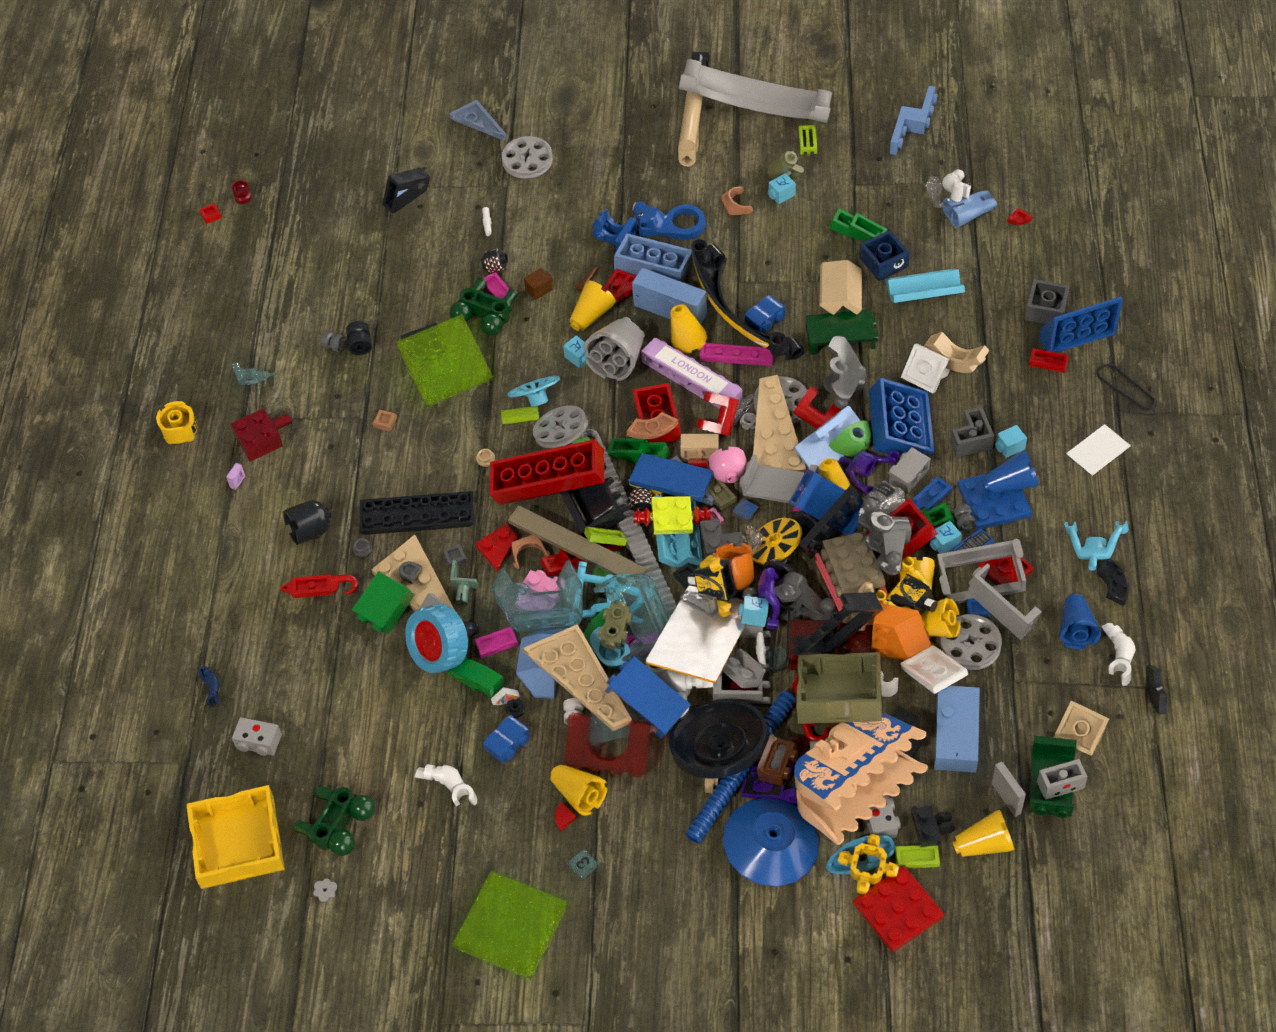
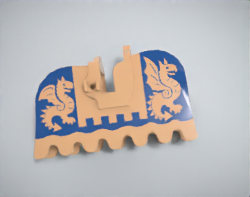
M882 713V721L842 722L834 726L825 741L822 739L818 741L814 748L800 757L795 764L794 775L797 788V804L802 818L824 833L835 844H841L844 841L843 830L853 832L858 829L857 818L870 819L872 817L870 807H885L886 799L883 796L899 795L900 788L897 784L910 785L914 781L911 775L912 772L920 774L928 770V765L918 762L900 751L910 750L912 746L909 739L921 740L926 737V731L885 713Z

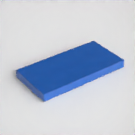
M642 453L629 478V484L679 497L690 496L691 500L701 502L714 475L713 471Z

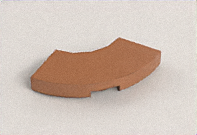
M663 412L649 420L636 418L627 430V436L637 439L657 438L675 428L678 424V419Z

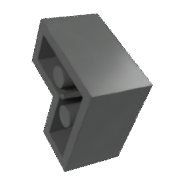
M978 407L964 410L963 427L952 429L950 444L955 456L960 457L991 450L993 448L994 434L983 408Z
M719 519L700 521L705 558L716 553V548L722 545L733 543L734 547H742L741 543H744L742 531L722 534Z

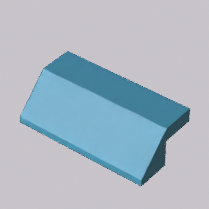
M955 268L885 279L890 300L894 303L965 292V286L960 284L959 269Z
M657 494V495H655L654 497H663V496ZM690 499L691 511H694L696 501ZM694 519L692 520L693 533L656 534L659 562L671 567H682L687 563H690L692 566L700 565V562L703 560L699 525H696Z

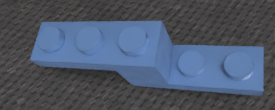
M934 86L928 87L922 109L901 107L890 143V154L897 155L898 148H902V136L905 137L906 131L924 134L925 129L929 128L931 120L929 116H932L934 106L932 105L936 104L938 94H935Z

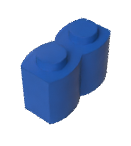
M768 295L745 313V323L760 332H767L772 328L773 324L784 319L786 306L771 295Z
M509 715L483 742L484 749L502 764L507 760L510 761L515 756L516 749L528 743L530 739L529 728L512 715Z

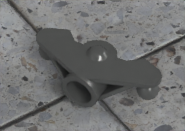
M835 336L827 348L830 350L831 355L835 357L829 363V368L833 375L827 376L824 379L823 385L827 391L835 394L834 405L839 409H843L848 405V400L851 399L854 392L862 391L865 383L866 369L860 363L846 338Z
M867 498L862 503L858 516V523L870 530L865 539L866 545L870 549L880 552L876 564L887 574L896 575L901 569L904 544H908L911 539L909 519L907 517L889 516L883 512H876L878 507L876 500Z
M788 572L775 583V594L780 603V611L785 608L789 609L791 620H795L801 615H807L815 623L828 622L830 616L837 614L836 604L833 599L825 598L822 600L808 586L807 579L801 574ZM747 587L743 591V600L745 596L758 597L757 590L753 587ZM768 602V610H772V606ZM783 612L780 618L788 620V612Z

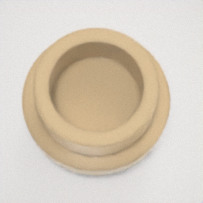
M489 449L480 450L476 456L477 463L483 467L490 466V462L495 461L494 453Z

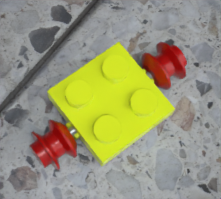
M690 496L652 497L651 513L647 507L644 511H640L638 507L636 511H633V523H637V527H639L640 523H645L647 527L651 519L653 521L654 534L693 533V519L696 525H699L700 521L711 520V510H707V506L703 510L696 506L694 511H691Z

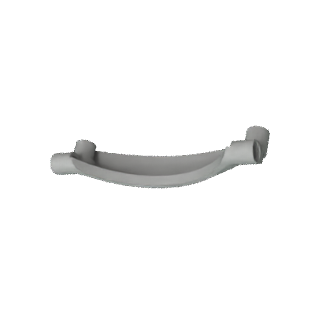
M687 59L679 84L680 90L697 93L736 107L772 115L811 119L827 123L830 113L829 107L832 92L818 89L816 92L751 79L703 66L701 62Z

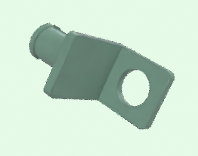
M453 560L450 581L453 587H458L455 603L461 605L463 601V605L468 604L469 589H478L479 585L477 579L457 578L458 564L456 560Z

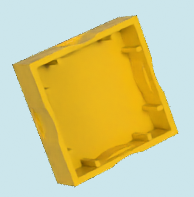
M269 785L241 791L227 797H215L187 804L189 828L193 837L192 852L195 876L201 889L285 870L274 796Z

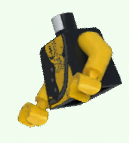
M709 555L700 562V566L695 569L694 573L689 574L688 583L690 585H697L699 595L717 604L720 616L726 617L732 615L729 610L731 603H728V601L737 593L730 559L720 560L719 557L716 558L714 555Z
M907 557L906 561L910 566L905 565L902 561L901 569L905 572L909 571L911 574L906 573L887 597L886 593L882 590H878L876 596L882 604L918 610L920 615L925 610L934 612L937 608V601L933 600L932 588L918 569H914V560L911 557Z

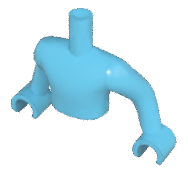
M1119 521L1115 522L1116 529L1112 533L1107 547L1106 539L1103 537H1089L1086 539L1085 545L1081 547L1077 535L1076 522L1072 526H1068V522H1065L1064 525L1066 533L1070 534L1071 542L1078 558L1089 560V570H1096L1097 560L1109 559L1114 552L1120 534L1128 532L1127 521H1125L1124 525H1119Z

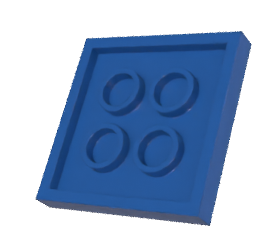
M985 474L957 481V486L964 503L971 507V515L975 517L977 522L975 526L976 531L980 528L985 529L1032 516V511L1022 489L990 493L989 490H985L982 480L985 479Z

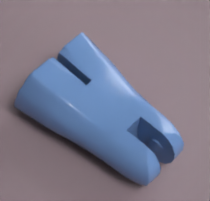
M980 191L970 194L969 198L962 196L960 202L953 201L951 198H945L942 202L943 212L952 225L958 228L978 216L995 209L997 202L994 198H991L992 195L989 191Z

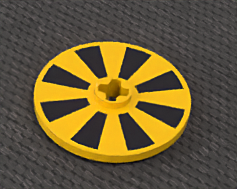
M778 518L762 526L753 535L749 543L752 548L753 561L764 565L767 560L781 561L789 556L801 540L802 530L798 522L791 518Z

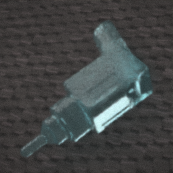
M232 364L239 386L258 384L259 381H264L269 376L276 375L275 372L257 371L256 368L242 370L240 364Z

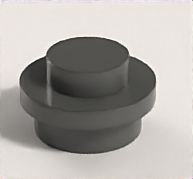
M364 538L356 540L353 545V552L358 557H365L372 551L371 543Z

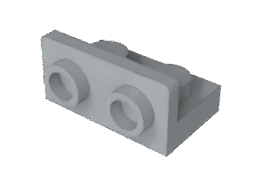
M738 649L734 658H728L722 669L741 688L759 687L766 671L743 649Z

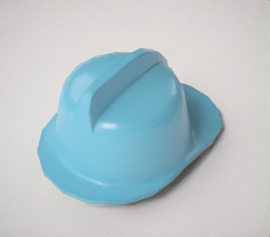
M600 627L596 628L590 636V643L594 652L604 665L611 668H619L630 656L628 644L622 643L621 649H607L601 645V638L598 637Z

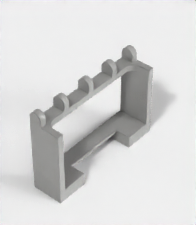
M746 624L739 638H757L758 632L763 633L764 638H770L771 632L764 631L762 626ZM766 646L767 654L771 652V647ZM768 663L764 667L766 671L770 670ZM721 671L716 683H713V701L730 699L745 703L770 704L769 697H762V688H770V682L761 681L758 691L722 690Z

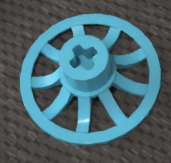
M549 376L528 382L509 391L507 395L508 397L524 395L528 397L531 407L544 404L548 401L545 392L547 387L558 382L560 377Z

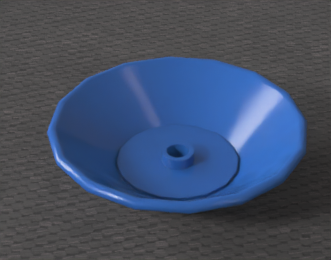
M760 798L747 801L733 811L724 826L723 846L728 861L741 876L759 885L778 887L795 883L811 870L818 857L819 838L815 827L802 818L797 806L784 800ZM770 833H774L776 837H771Z

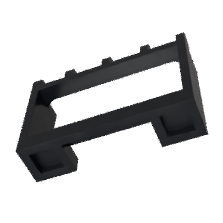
M612 477L604 478V483L602 484L615 509L589 525L582 518L572 498L571 491L560 492L577 528L586 539L587 537L584 534L586 527L609 529L627 518L623 513L628 510L627 504L619 506L616 501L621 497L620 491L612 493L609 485L614 482Z
M875 593L841 594L840 596L844 602L842 610L830 616V620L824 625H820L814 634L793 636L791 639L795 647L792 649V652L795 655L829 654L835 651L883 610ZM851 613H859L839 631L837 630L836 626Z

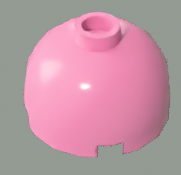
M728 447V450L722 451L721 448L709 457V468L713 471L714 478L721 482L734 483L741 476H744L746 472L747 459L744 451L740 448Z

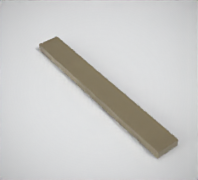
M519 505L508 519L509 524L636 587L648 572L647 568L594 542H589L588 539Z

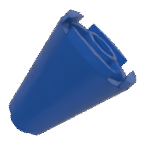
M1025 450L1019 452L985 474V479L982 480L985 490H989L990 493H998L1038 486V479L1034 468L1031 466V460Z
M1072 594L1066 597L1059 633L1060 640L1063 641L1066 647L1071 649H1085V646L1089 644L1093 646L1099 641L1101 636L1100 627L1085 598L1080 594Z

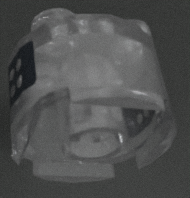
M882 481L863 500L873 498L878 505L876 512H883L889 515L905 502V493L900 487L895 488L888 482Z

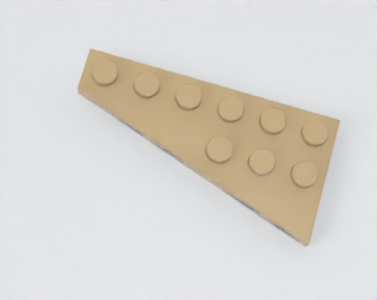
M778 375L760 378L753 455H757L759 465L805 473V463L794 449L798 444V440Z
M416 535L412 536L372 569L374 575L380 571L410 589L415 596L408 606L414 611L420 609L428 593H433L445 605L454 610ZM411 561L422 566V571L413 584L402 580L399 575V567L404 562Z
M578 624L523 648V652L612 731L632 723V719L619 696L612 690L609 693L605 691L609 686L606 683L609 678Z

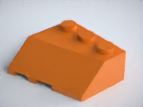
M880 603L883 610L874 618L871 653L880 652V658L887 657L905 661L934 645L929 640L930 635L924 629L925 624L918 610Z

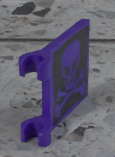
M797 761L791 764V775H794ZM755 762L750 771L746 772L747 775L744 777L741 797L770 798L797 803V790L794 788L784 790L786 779L783 786L759 780L757 771L759 762ZM772 763L769 768L778 770L780 763Z

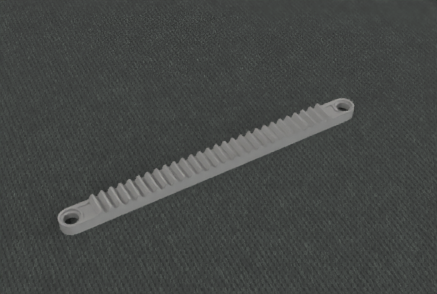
M586 429L580 437L592 436L604 449V463L607 466L604 470V478H613L614 482L609 485L612 493L620 491L621 497L616 500L618 505L627 504L628 510L623 512L627 518L617 523V526L627 539L626 546L633 562L647 568L648 572L642 579L645 589L651 592L650 600L664 629L677 607L672 593H670L661 569H659V565L645 538L642 527L640 525L637 527V523H633L634 510L629 509V498L621 485L618 474H616V470L613 467V463H611V459L598 432L594 429Z

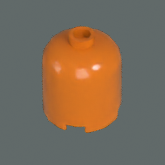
M733 543L722 545L716 548V553H713L720 560L730 559L737 593L749 587L754 580L752 548L745 543H741L742 547H734Z

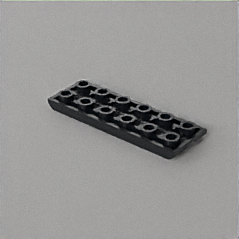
M473 491L360 500L359 531L364 535L471 527L474 524Z

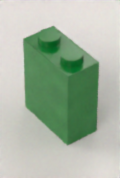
M378 571L352 610L357 614L356 618L362 623L366 624L368 621L372 624L371 628L381 633L384 631L389 634L415 595L407 587Z

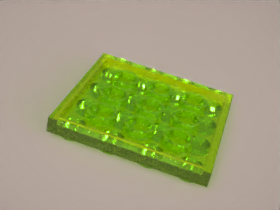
M462 314L396 342V346L426 407L493 379Z
M491 871L452 944L453 948L531 980L568 907V902Z

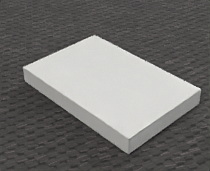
M934 645L900 663L902 670L934 694L968 675L966 668Z

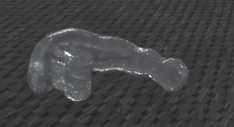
M931 177L926 182L929 201L932 202L935 208H942L944 205L940 198L942 183L938 177Z
M747 525V531L743 534V539L749 543L752 548V555L754 556L761 547L763 535L760 531L754 529L752 525Z

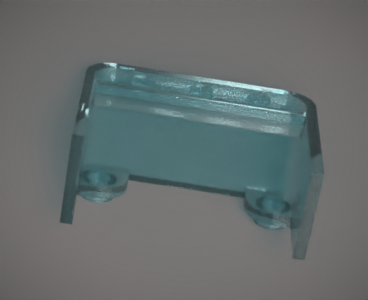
M566 561L556 581L560 590L533 593L527 584L521 582L513 583L505 568L501 569L491 588L509 624L515 631L520 633L565 629L577 624L579 626L583 618L582 583L570 561Z
M646 573L616 574L593 588L594 592H606L610 603L615 604L617 601L626 603L627 607H630V613H633L630 627L636 640L631 642L630 653L622 657L623 662L626 659L631 661L634 656L638 660H642L649 656L670 617L656 584L650 575Z

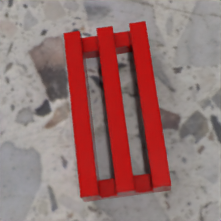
M1032 348L1029 366L1065 373L1069 355Z

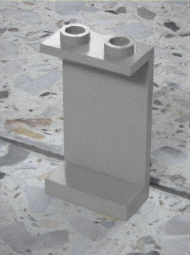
M752 455L750 462L748 461L746 464V472L744 476H741L739 485L742 487L744 496L788 503L804 472L759 465L757 455ZM811 464L809 470L819 474L818 465Z
M987 563L983 568L978 567L973 572V578L968 583L970 587L967 593L1021 640L1034 628L1042 611L1035 606L1024 616L985 581L990 565Z

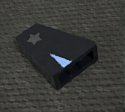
M421 168L389 175L382 205L392 213H396L427 191L430 176Z

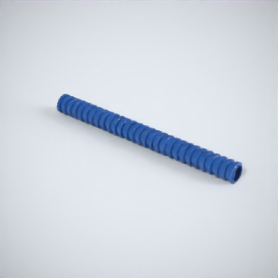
M787 691L780 692L776 701L773 702L770 710L764 716L769 737L770 734L773 735L783 719L786 718V714L790 712L789 709H792L796 703L795 697ZM753 765L742 772L723 777L720 780V784L716 786L713 794L709 796L706 804L702 806L703 809L699 811V814L695 817L696 819L688 827L689 830L685 831V835L690 841L699 844L702 842V838L706 836L705 833H708L712 823L719 817V813L723 811L726 803L729 802L733 793L736 792V788L740 786L743 778L746 777V772H749Z

